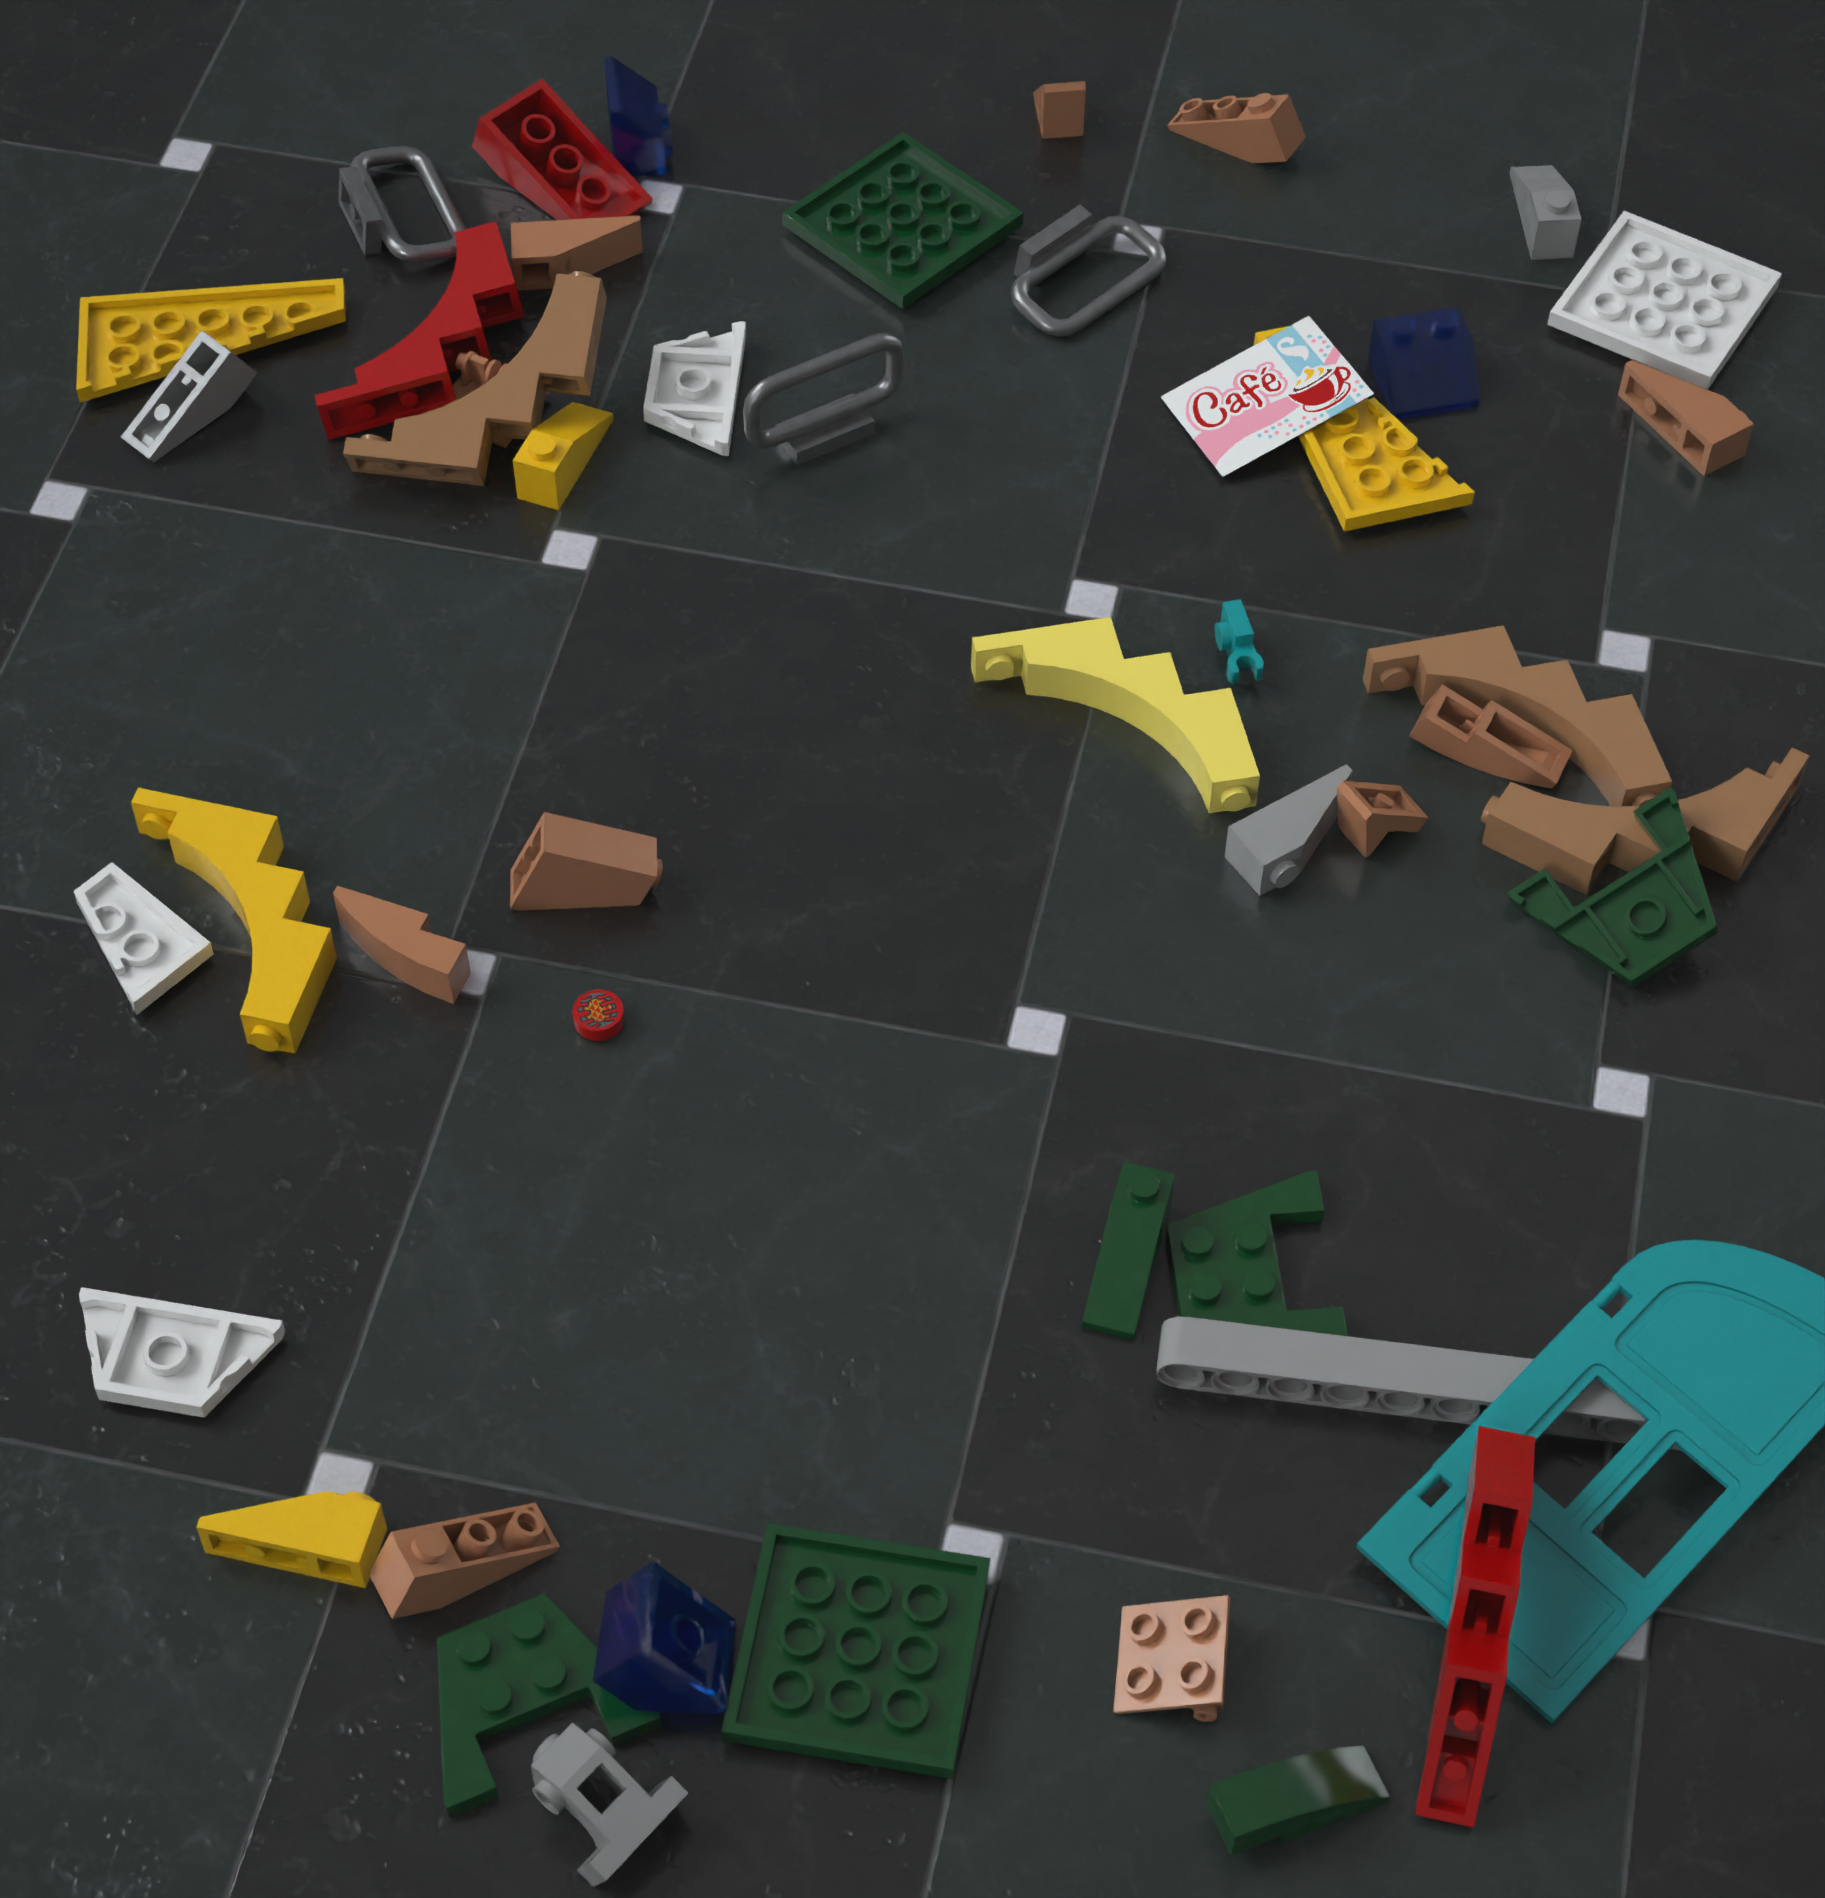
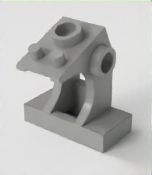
M572 1722L560 1736L557 1734L549 1736L535 1752L533 1757L534 1763L531 1765L532 1779L535 1785L532 1791L540 1803L552 1813L557 1815L563 1808L567 1809L593 1838L597 1849L577 1871L595 1887L607 1881L683 1800L688 1792L671 1776L657 1784L648 1794L613 1758L616 1751L605 1736L593 1728L585 1733ZM593 1771L599 1774L619 1794L602 1814L577 1790Z

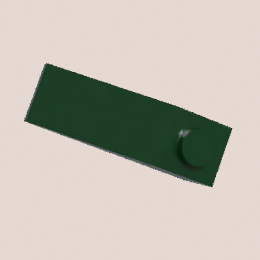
M1123 1161L1082 1320L1083 1328L1134 1340L1171 1211L1175 1173Z

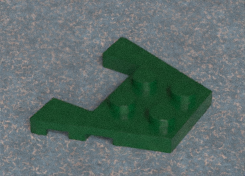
M1669 787L1633 811L1636 821L1660 852L1576 907L1572 906L1545 868L1507 892L1514 906L1632 988L1718 933L1716 921L1691 846L1679 802L1672 787Z
M1317 1170L1307 1171L1167 1224L1166 1239L1179 1317H1193L1348 1336L1343 1306L1287 1310L1271 1225L1323 1221L1325 1210Z
M545 1593L437 1637L443 1801L449 1818L499 1797L497 1787L478 1744L484 1740L586 1697H591L613 1747L662 1727L657 1709Z

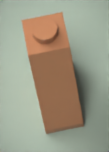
M544 812L511 868L510 909L527 911L640 905L650 888H656L661 879L663 862L657 858V838Z

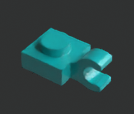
M1241 599L1223 602L1221 622L1215 623L1214 632L1218 649L1220 651L1226 650L1228 656L1226 677L1232 685H1236L1239 679V669L1246 668L1253 672L1256 681L1262 680L1264 662L1253 645L1254 632Z

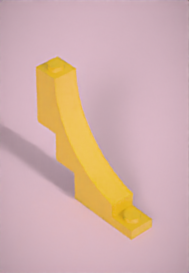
M138 788L131 801L139 833L147 834L155 839H169L175 862L197 874L213 886L236 911L251 937L253 949L252 972L248 993L240 1012L247 1044L254 1045L268 1052L279 1050L296 1054L337 956L331 928L301 922L310 903L304 872L276 866L284 848L278 817Z

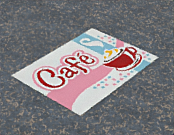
M1307 316L1162 395L1161 399L1221 476L1224 477L1374 395V393L1311 317Z

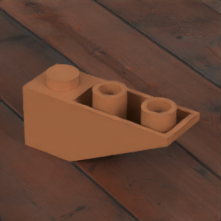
M1263 93L1255 97L1246 98L1226 96L1218 100L1205 101L1201 98H1194L1183 103L1179 108L1180 111L1167 125L1169 131L1250 163L1285 162L1306 138L1289 94L1271 96L1269 93Z
M640 215L511 223L512 266L517 291L553 289L557 273L570 275L572 272L582 271L593 274L643 252Z
M535 1502L392 1531L374 1562L369 1575L391 1618L395 1619L443 1608L556 1553L560 1546Z

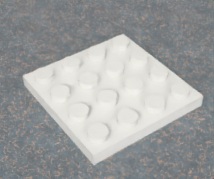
M1623 211L1550 311L1547 325L1708 390L1778 288L1782 273Z

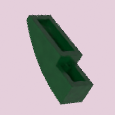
M1364 1745L1313 1752L1277 1761L1212 1783L1208 1788L1206 1805L1230 1855L1233 1856L1280 1837L1282 1843H1286L1388 1802L1390 1796Z

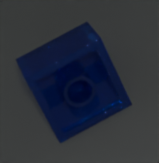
M604 57L613 156L632 177L666 174L665 156H673L671 131H662V129L669 128L667 103H659L656 85L614 57Z
M1459 307L1374 320L1368 359L1393 416L1397 419L1479 406L1480 395L1473 339Z
M653 1561L606 1592L593 1682L637 1711L719 1714L726 1710L736 1619Z

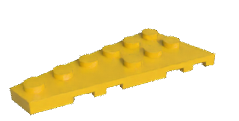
M344 279L80 297L76 383L79 403L166 377L202 330L234 355H238L345 322L346 291Z
M1289 326L1256 332L1254 345ZM1374 397L1364 399L1298 436L1344 532L1473 504L1475 492L1465 482L1459 485L1447 474L1448 466L1438 457L1431 459L1417 445L1418 438Z

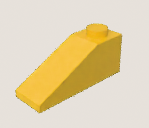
M572 402L532 429L513 459L517 499L559 511L612 424L614 414Z
M324 1491L200 1517L196 1526L205 1553L362 1588L367 1587L370 1578L369 1572L377 1559L387 1531L381 1503L376 1502L366 1494L354 1491L347 1492L345 1495Z

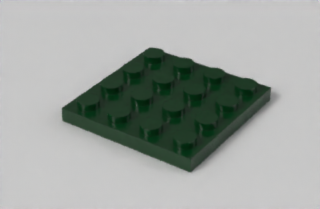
M904 132L782 212L783 226L902 309L1023 226L1024 212Z
M767 1522L722 1727V1741L953 1779L991 1558Z

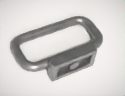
M408 146L372 149L356 156L350 167L340 168L338 203L365 256L380 254L382 241H384L386 247L394 256L412 263L443 260L456 256L457 245L454 232L467 228L432 161L425 153ZM396 163H407L416 167L452 239L425 245H411L404 242L367 169Z
M1080 204L1019 246L1014 274L1018 278L1013 282L1011 289L1013 304L1021 314L1046 334L1057 337L1073 335L1151 282L1164 270L1166 254L1162 245L1142 226L1130 218L1110 216L1090 226L1092 214ZM1118 233L1125 235L1149 256V261L1066 319H1057L1050 316L1028 295V291L1110 234Z
M874 334L758 382L747 395L743 408L744 431L747 440L754 446L761 448H770L781 444L795 464L800 465L875 434V420L868 413L867 409L887 400L896 392L901 384L904 373V350L901 341L893 334ZM886 351V373L882 381L874 387L855 395L853 393L795 416L776 424L774 428L762 429L761 409L764 402L772 395L875 353Z

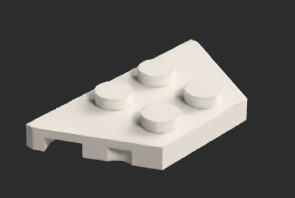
M746 322L732 323V332L709 338L707 331L690 335L684 340H671L654 345L643 408L644 421L722 456H729L746 341Z
M81 1287L79 1292L86 1325L87 1345L92 1360L91 1368L94 1386L99 1400L205 1418L283 1339L285 1334L284 1325L281 1320Z

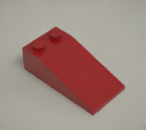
M543 78L478 120L472 144L474 150L500 178L556 220L634 216L652 204L653 198Z

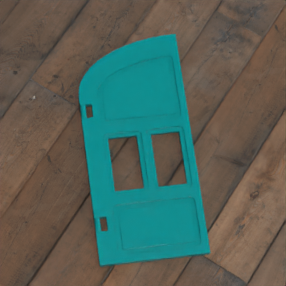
M1672 1241L1653 1246L1637 1254L1617 1272L1603 1290L1568 1323L1432 1465L1431 1469L1357 1543L1356 1548L1447 1629L1463 1528L1468 1474L1478 1426L1535 1437L1536 1442L1596 1378L1647 1420L1644 1426L1566 1509L1533 1482V1502L1521 1553L1520 1590L1509 1636L1506 1683L1553 1724L1825 1426L1824 1277L1774 1255L1745 1246L1719 1241ZM1621 1292L1629 1301L1611 1318L1603 1309ZM1675 1444L1722 1484L1726 1490L1652 1571L1643 1578L1592 1532ZM1441 1479L1450 1488L1430 1508L1421 1498Z

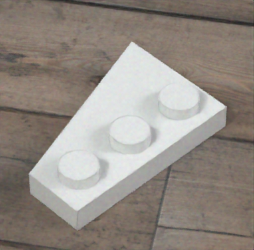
M113 862L74 890L77 904L136 1015L214 955L210 941Z

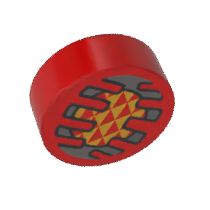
M602 989L588 991L578 997L573 1005L574 1027L582 1037L588 1040H608L616 1036L624 1025L622 1001L616 994Z

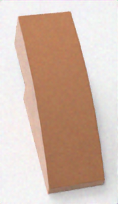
M1443 684L1426 703L1409 737L1430 749L1469 767L1494 776L1546 788H1553L1557 784L1573 751L1493 700H1490L1482 709Z
M336 887L333 896L339 923L351 939L374 962L414 988L449 1003H455L471 974L465 943L433 934L429 914L344 887Z

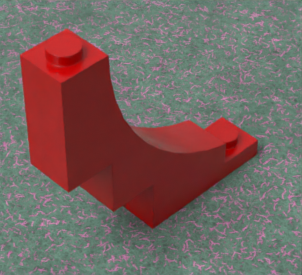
M496 221L454 232L457 250L453 276L437 306L413 332L378 357L355 368L358 384L314 395L328 440L390 424L395 419L419 415L456 401V396L449 372L457 370L456 360L459 354H467L473 351L478 356L491 361L483 328L524 317L516 284Z
M1478 1426L1468 1474L1466 1504L1452 1603L1429 1728L1427 1753L1416 1801L1415 1815L1473 1828L1475 1825L1507 1678L1509 1636L1520 1590L1521 1553L1533 1502L1535 1437Z

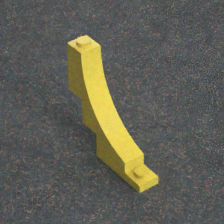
M1111 617L972 637L971 670L975 683L1021 676L1026 695L1073 701L1116 716L1145 732L1177 759L1201 793L1209 814L1223 811L1234 812L1256 806L1260 774L1231 688L1184 695L1170 652L1128 659L1123 658Z

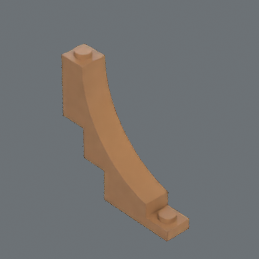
M582 271L572 272L570 275L557 273L551 297L532 336L520 352L498 374L481 387L441 408L419 415L395 419L391 442L376 435H363L361 439L346 437L343 455L352 472L485 486L493 436L526 440L531 430L541 423L546 391L590 396L607 300L601 278Z
M1504 625L1370 648L1367 651L1363 682L1368 694L1382 691H1397L1405 687L1414 686L1421 705H1426L1443 684L1482 709L1490 700H1493L1572 749L1573 751L1569 759L1580 767L1595 783L1610 806H1642L1671 787L1672 780L1632 694L1586 702L1568 660L1522 667Z
M1791 748L1781 764L1775 761L1772 762L1765 776L1746 768L1730 780L1708 791L1678 800L1696 862L1737 882L1799 788L1810 755ZM1510 782L1500 798L1493 795L1489 799L1480 819L1481 822L1486 824L1482 839L1483 845L1538 872L1545 868L1554 880L1585 895L1589 893L1608 863L1630 872L1660 852L1634 817L1633 811L1640 806H1601L1577 803L1538 793L1514 782Z

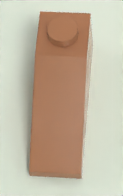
M1634 360L1625 363L1618 396L1703 476L1746 455L1754 423L1725 396Z

